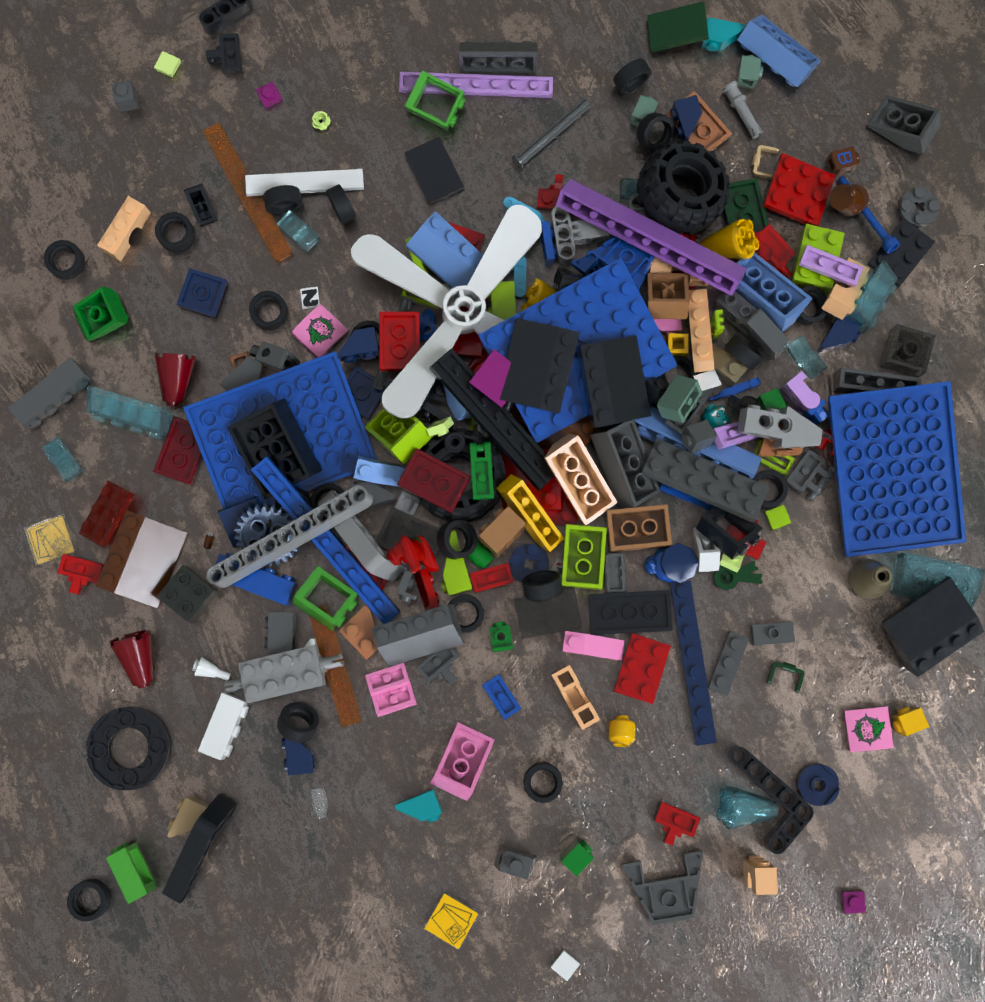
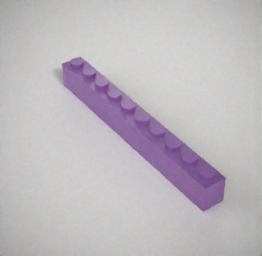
M572 179L560 191L556 206L731 296L744 277L747 268Z

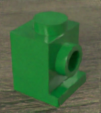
M505 621L493 623V627L489 628L493 653L512 650L510 625H505ZM500 632L504 633V640H498L497 634Z

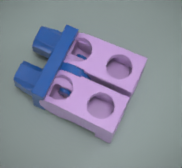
M801 371L779 390L782 397L796 412L817 425L829 416V413L823 407L826 401L824 399L820 400L819 395L810 390L803 381L807 376Z

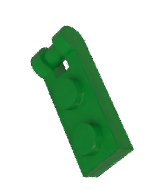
M484 442V444L470 443L473 500L494 499L490 442ZM485 452V457L477 458V453Z

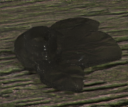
M731 395L728 398L727 404L732 408V417L739 421L740 409L747 408L748 405L758 406L759 401L753 396H744L740 399Z

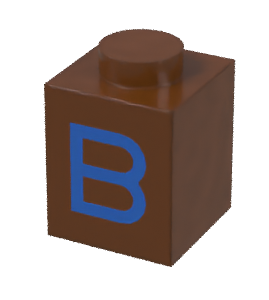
M854 146L833 151L826 159L830 173L836 176L854 172L860 163L859 154L855 152Z

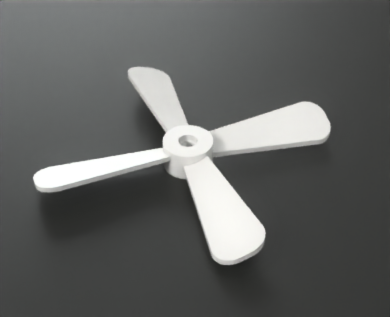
M513 205L507 210L468 285L457 286L451 290H448L379 236L364 235L354 243L351 248V257L358 266L442 308L444 322L383 392L382 405L387 412L399 418L414 416L421 408L437 378L429 367L453 348L459 335L469 334L474 331L479 335L505 321L485 311V299L541 235V221L529 208L523 205ZM467 307L469 311L462 312L459 308Z

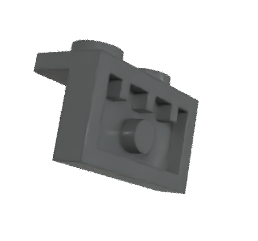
M407 570L404 571L396 594L400 596L399 600L411 604L412 600L416 602L417 596L407 593V590H412L415 578H413V573Z

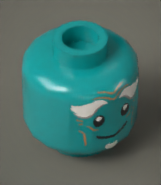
M715 404L704 408L705 413L702 414L701 420H707L712 429L730 423V418L722 405L716 407Z

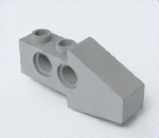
M748 405L747 408L740 409L737 433L775 440L773 448L777 449L821 445L823 429L788 406L779 408V410L768 408L767 411L760 410V406ZM760 417L764 419L763 427L759 423ZM779 421L783 423L782 430L778 427Z

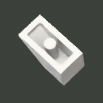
M696 527L693 528L694 550L699 561V572L718 571L720 549L702 535Z

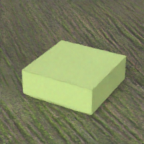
M162 51L154 69L173 78L181 60Z

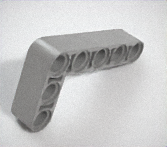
M331 490L317 505L320 506L339 494ZM346 503L341 506L340 511L345 509ZM356 515L334 527L364 568L371 574L394 582L408 568L404 562L398 566H394L386 556L388 551L381 549Z

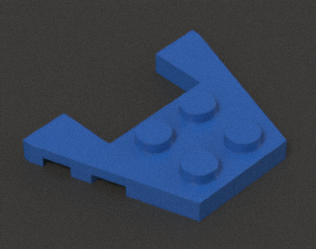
M614 236L604 242L603 246L594 251L587 252L584 257L579 260L575 259L571 264L573 268L586 276L598 262L606 266L622 258L640 292L655 256Z

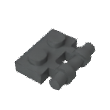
M808 449L786 481L789 486L799 493H803L807 488L810 492L806 498L813 502L823 492L822 488L833 478L832 474L835 468L829 465L824 470L821 466L825 460ZM818 474L820 476L816 484L812 483L811 480Z

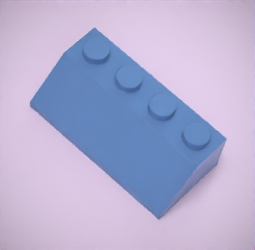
M762 14L750 20L737 39L743 49L753 52L756 58H761L762 63H767L775 74H781L785 77V81L791 86H800L821 62L819 58Z
M436 211L426 220L405 246L452 289L457 286L468 285L483 257L479 250Z
M755 252L751 258L741 259L737 262V264L747 268L736 292L757 310L762 309L773 323L784 332L796 321L810 303L812 297Z

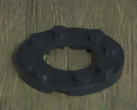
M138 707L118 708L103 715L92 727L86 742L87 763L94 776L104 785L122 791L142 788L153 782L164 770L170 753V740L163 723L153 713ZM125 728H134L142 732L148 743V754L145 760L139 766L132 769L121 768L116 765L109 753L112 737L119 730Z

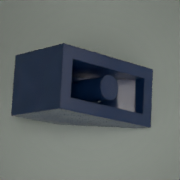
M847 316L843 320L836 318L818 347L817 352L822 353L847 347L851 342L855 343L861 334L858 331L861 324Z

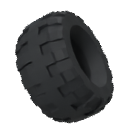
M690 141L667 143L660 149H656L643 165L636 186L637 193L639 194L637 196L640 207L645 209V216L678 234L683 232L684 235L696 234L700 230H705L719 217L729 200L730 181L729 176L725 174L726 168L723 162L718 161L717 155L713 151L709 152L699 143L690 144ZM672 175H679L687 179L697 190L698 196H689L680 191L675 185Z
M465 428L449 430L448 433L442 436L436 435L432 437L420 449L445 463L454 457H466L471 460L470 443L484 444V442H490L494 499L473 500L472 488L462 494L453 513H450L417 496L422 505L436 517L445 521L461 519L470 522L486 515L499 501L501 494L496 488L505 480V465L497 447L491 440L484 437L483 434L466 430ZM453 432L460 433L465 439V447L458 453L449 452L445 447V438ZM457 440L451 441L452 446L459 444ZM478 452L477 458L485 457V452Z

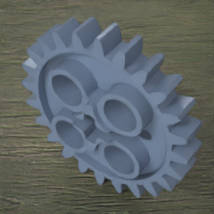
M264 503L262 508L256 504L254 510L249 507L247 513L243 512L241 518L236 523L237 525L234 529L237 532L234 539L238 540L236 546H243L242 549L254 543L252 540H260L267 536L266 531L269 519L272 520L269 534L278 530L275 526L283 527L294 520L292 517H288L287 511L285 513L282 512V506L278 510L275 509V504L268 508L266 503ZM255 522H261L264 526H259ZM292 534L288 536L287 541L292 538ZM298 547L274 560L276 564L280 565L281 559L287 562L288 556L292 558L295 553L294 551L297 552ZM257 553L253 556V561L256 559Z

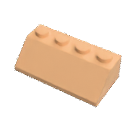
M568 433L551 446L544 459L582 523L586 526L615 505L617 501L579 435Z

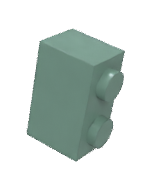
M681 375L675 376L673 381L669 383L663 396L658 400L657 407L662 418L679 423L685 421L702 394L698 380Z

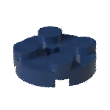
M535 544L519 546L510 557L509 567L511 574L517 581L522 582V579L531 573L549 570V558L546 552ZM526 559L535 562L533 569L530 570L529 567H524Z
M814 763L805 767L800 772L796 782V787L802 799L815 806L831 804L837 798L840 790L839 779L835 771L821 764ZM821 779L823 781L821 783L823 788L821 790L818 788L815 790L814 781H819Z

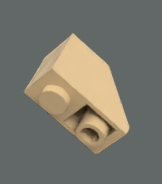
M193 796L182 799L177 807L179 812L176 819L172 818L167 829L170 831L167 836L172 838L191 831L195 822L209 804Z

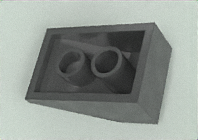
M886 95L867 126L901 148L923 155L942 122L940 109Z

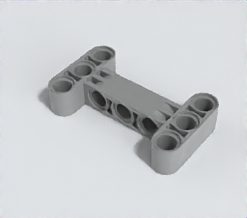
M633 194L630 197L627 208L645 216V209L643 207L635 208L632 205L635 202L639 203L637 197L639 194ZM555 206L552 210L551 224L554 229L557 260L562 265L567 266L574 261L575 246L605 242L607 239L609 240L614 237V235L585 220L571 222L569 212L558 206ZM557 214H562L565 218L559 220L555 216ZM564 232L568 237L560 238L558 234ZM568 251L571 253V256L564 257L561 253Z

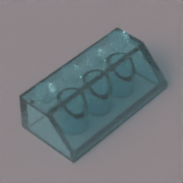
M88 385L87 413L93 416V420L102 423L108 420L111 421V425L119 428L128 426L131 427L130 431L139 434L145 431L149 433L150 437L159 440L161 437L166 438L175 416L166 408Z
M904 552L897 554L890 594L916 599L949 576L973 608L982 591L985 569Z

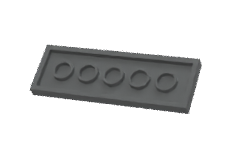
M658 438L641 473L752 523H755L769 489V486L693 453L690 454V452Z

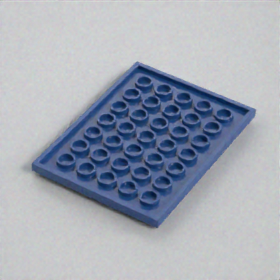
M622 258L613 261L478 335L488 356L495 349L505 358L507 357L516 318L580 332L576 347L637 336L645 381L653 377L656 378L678 366ZM577 349L575 350L560 414L515 404L536 443L589 415Z
M336 351L183 407L222 508L255 496L261 508L264 503L267 506L274 504V496L264 499L227 427L283 398L286 399L322 469L317 474L293 485L295 488L306 492L320 485L354 474L358 455L377 460Z
M951 381L828 396L844 556L853 557L965 543L966 532Z

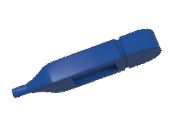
M759 377L726 388L715 396L710 397L709 401L725 399L761 385Z

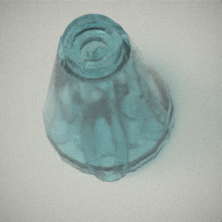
M728 786L720 789L719 796L721 801L720 808L717 810V818L723 822L727 829H736L769 821L778 815V805L771 799L735 787Z

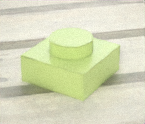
M450 416L433 422L426 430L429 436L436 434L442 436L449 432L448 429L454 422Z
M722 552L720 565L738 572L744 555H738L732 560Z

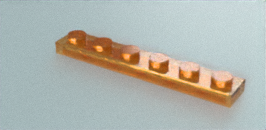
M328 604L318 606L319 609L331 616ZM309 615L320 655L325 658L338 655L339 653L342 654L335 628L331 631ZM344 657L343 659L336 660L335 662L344 661ZM344 661L343 667L328 669L326 672L341 727L362 721Z

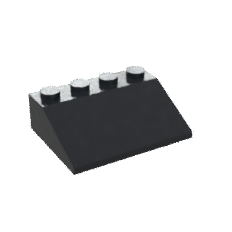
M516 318L506 357L511 364L500 400L560 414L580 332Z
M637 336L576 347L591 428L651 416Z
M285 398L273 402L227 427L264 499L273 495L251 469L267 456L292 485L322 471Z
M949 576L882 621L904 668L917 677L984 632L978 616Z

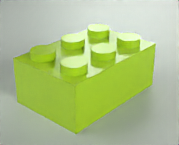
M806 224L800 233L791 272L793 275L790 277V281L800 289L805 286H816L827 295L833 288L834 279L801 267L799 262L807 245L840 257L845 233Z
M384 408L365 426V429L373 438L404 465L411 459L416 448L420 450L433 437L429 436L427 428L415 416L399 418L387 412Z
M566 524L561 572L562 587L591 590L603 589L607 528Z

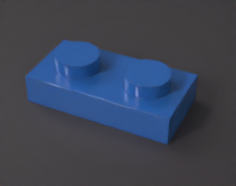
M549 221L541 222L542 232L540 237L545 266L553 265L555 258H557V248L552 243L554 229L553 227L550 228Z
M499 674L482 685L504 720L522 709Z

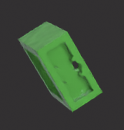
M421 71L405 104L406 111L448 131L449 127L453 128L457 120L455 115L458 109L462 110L466 99L464 98V91ZM428 83L456 97L445 122L416 108Z
M317 566L294 595L292 604L333 631L336 626L340 627L345 621L346 617L344 615L348 610L351 612L357 605L356 598L358 593ZM321 580L347 597V600L333 618L306 600Z
M126 842L110 850L112 855L106 857V860L128 904L158 887L136 842L131 845L129 842Z

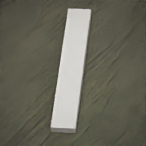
M363 169L245 175L247 196H262L266 190L281 185L296 186L300 189V193L326 192V190L338 184L341 185L344 191L364 190Z

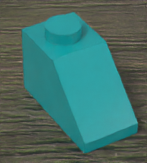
M708 17L709 39L702 41L701 48H705L708 51H721L737 41L746 24Z
M434 788L394 805L396 810L420 821L428 820L429 823L440 819L439 815L443 813Z

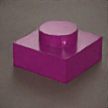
M273 81L256 89L265 109L282 101Z
M863 890L841 891L843 913H866Z

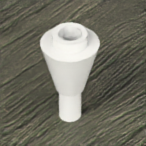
M203 657L200 660L196 659L192 671H195L194 676L218 677L227 681L231 673L220 670Z

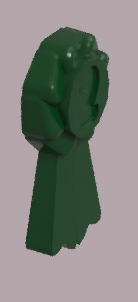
M755 561L744 565L738 572L721 566L713 576L716 586L723 590L735 588L738 582L763 583L761 580L763 574H749L759 569L755 566Z

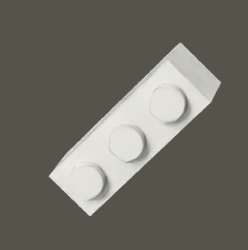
M226 692L221 693L198 752L218 760H224L230 756L233 745H231L234 737L237 738L241 730V726H239L241 718H245L249 710L246 700Z

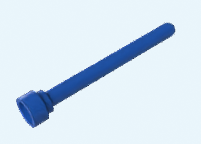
M844 176L838 178L840 185H850ZM866 207L861 213L882 239V248L887 254L895 251L900 246V242L896 237L888 235L869 208Z

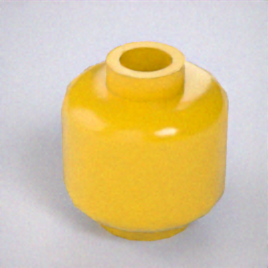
M624 715L616 716V719L609 722V740L613 742L614 746L629 747L635 741V723L629 720L628 716Z

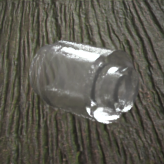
M325 787L309 790L307 799L310 816L314 815L315 819L327 817V813L331 812L328 792H325Z

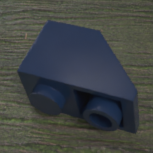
M697 95L674 101L672 109H670L671 119L677 125V137L682 141H689L702 115Z
M375 328L354 330L338 352L340 361L353 363L356 359L364 358V360L376 358V355H379V346Z
M282 738V749L286 750V759L283 761L284 770L288 771V776L314 773L316 771L314 750L304 742L296 743Z

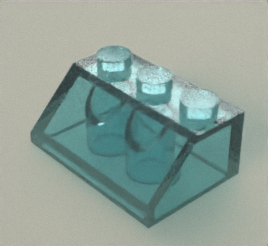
M882 261L872 271L866 285L862 288L861 296L854 302L856 304L855 309L851 315L847 314V317L861 324L859 331L863 333L869 328H874L878 321L876 318L878 312L882 313L888 304L885 301L888 295L891 297L897 288L894 284L898 278L885 261Z

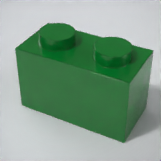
M577 838L559 855L561 862L576 877L594 859L591 846L584 839L580 842Z

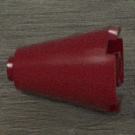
M155 353L162 401L167 402L166 406H179V403L184 401L196 356L191 355V359H187L188 355L163 353V357H159L160 353Z
M136 631L124 635L122 640H119L118 637L110 640V646L131 684L137 686L138 689L149 686L153 680L151 631Z

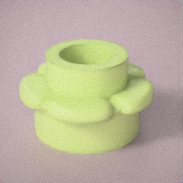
M317 111L312 117V126L315 129L325 130L330 125V117L323 111Z

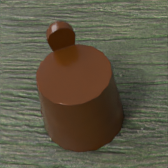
M841 184L834 187L831 191L829 201L831 206L842 215L854 216L867 207L869 194L860 185Z

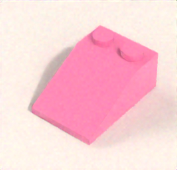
M458 722L430 784L468 801L475 789L495 739Z

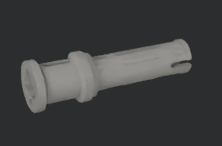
M737 81L727 84L722 89V92L726 93L729 98L730 106L737 110L752 139L758 137L759 134L763 133V130H761L746 103L747 97L741 93Z

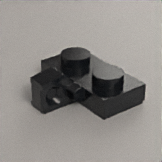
M239 34L219 35L220 46H217L215 50H206L208 63L222 65L223 74L243 73Z

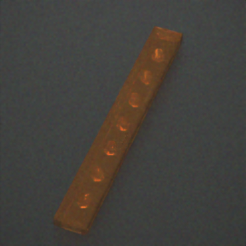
M218 122L203 130L204 136L275 262L277 263L292 255L293 252L271 213L266 211L262 197L246 195L245 175L249 174L220 123Z

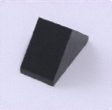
M203 184L184 190L199 226L217 220L209 194Z

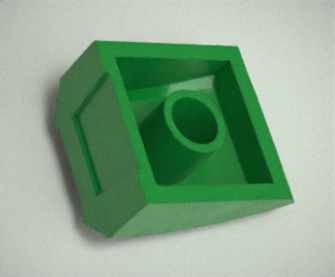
M100 287L73 305L77 323L88 342L120 328L127 323L129 318L119 295L112 288Z

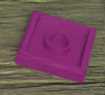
M494 349L469 383L500 407H503L506 401L500 400V396L511 362Z

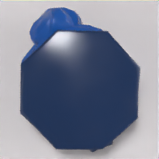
M677 543L671 547L656 550L653 556L647 557L644 567L648 573L656 574L660 580L682 583L695 576L699 561L692 548Z

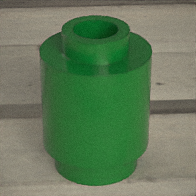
M477 540V547L474 552L468 556L477 567L485 569L494 559L491 555L492 553L479 540Z

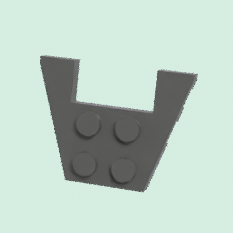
M702 850L683 853L687 875L644 882L640 860L622 863V867L653 925L695 917L698 882L701 873L700 867L703 858Z

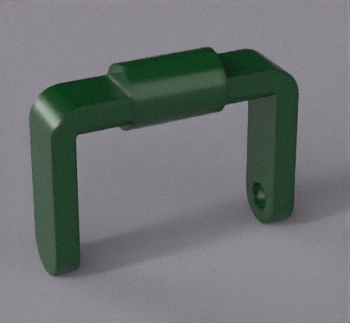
M778 662L772 663L767 683L771 684L777 666L782 670L800 674L795 692L799 693L805 675L804 671L797 669L796 665L783 662V664Z

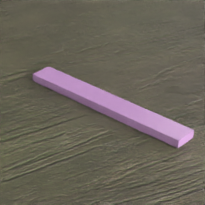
M400 72L399 93H411L421 72ZM428 73L464 91V95L552 98L553 77ZM428 83L423 94L448 93Z

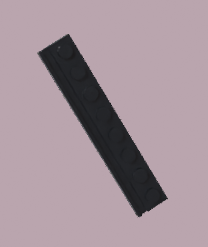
M452 348L429 367L432 373L538 491L555 476L544 459L546 453L504 406L500 407L469 383L475 373Z

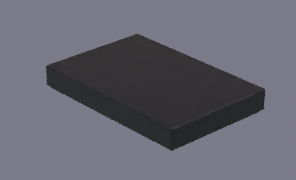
M440 137L404 152L429 205L464 190V185Z

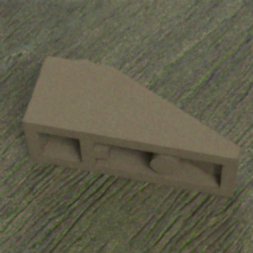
M712 343L714 369L716 373L723 377L721 380L729 387H732L748 368L734 356ZM692 344L688 347V353L693 356Z

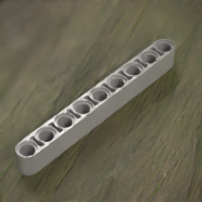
M359 485L350 488L212 566L206 575L208 582L220 588L232 585L365 510L373 503V495ZM364 493L363 499L358 501V497ZM346 503L345 509L340 511L341 506ZM328 513L327 519L323 521L324 515ZM310 524V528L305 531L306 525ZM292 534V538L287 541L288 536ZM275 544L273 550L270 551L271 545ZM257 553L256 559L252 561L253 556ZM239 563V568L235 571V567Z

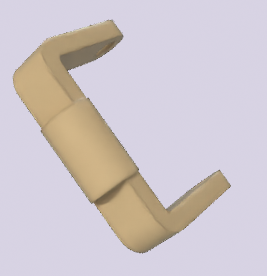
M759 145L756 153L753 154L751 164L753 167L752 175L772 180V174L757 171L761 159L760 153L765 151L777 154L779 149Z

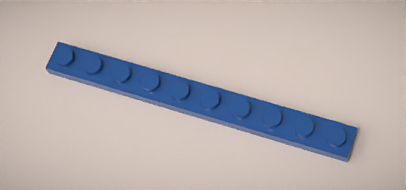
M268 456L251 469L293 520L313 510ZM310 524L306 525L305 531L310 528ZM331 529L311 539L383 624L388 623L400 613L397 606Z

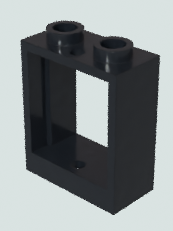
M716 506L701 516L696 527L702 535L732 560L738 555L743 556L750 546H756L761 540L760 534L763 530L756 522L752 523ZM725 517L746 536L737 541L721 528L717 522Z

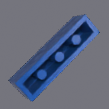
M228 552L225 556L219 554L216 564L227 559L233 554H230ZM239 563L236 565L235 571L239 568ZM264 567L263 570L258 569L232 585L289 606L298 584L293 582V577L285 574L282 577L274 575L275 570Z

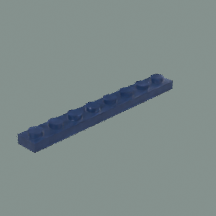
M691 580L682 583H670L695 745L717 743Z

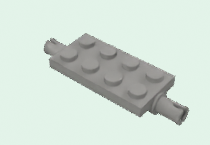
M316 644L238 663L241 678L225 681L224 687L233 685V687L225 689L228 694L244 690L247 704L326 685L325 672L328 669L343 667L344 661L335 662L336 660L343 659V656L339 653L338 655L324 658V656L320 655L318 645Z

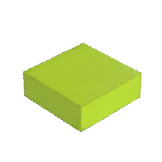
M785 505L764 512L771 531L791 524Z

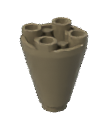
M873 559L859 561L853 566L848 582L858 596L872 600L881 597L887 592L892 581V573L883 563Z

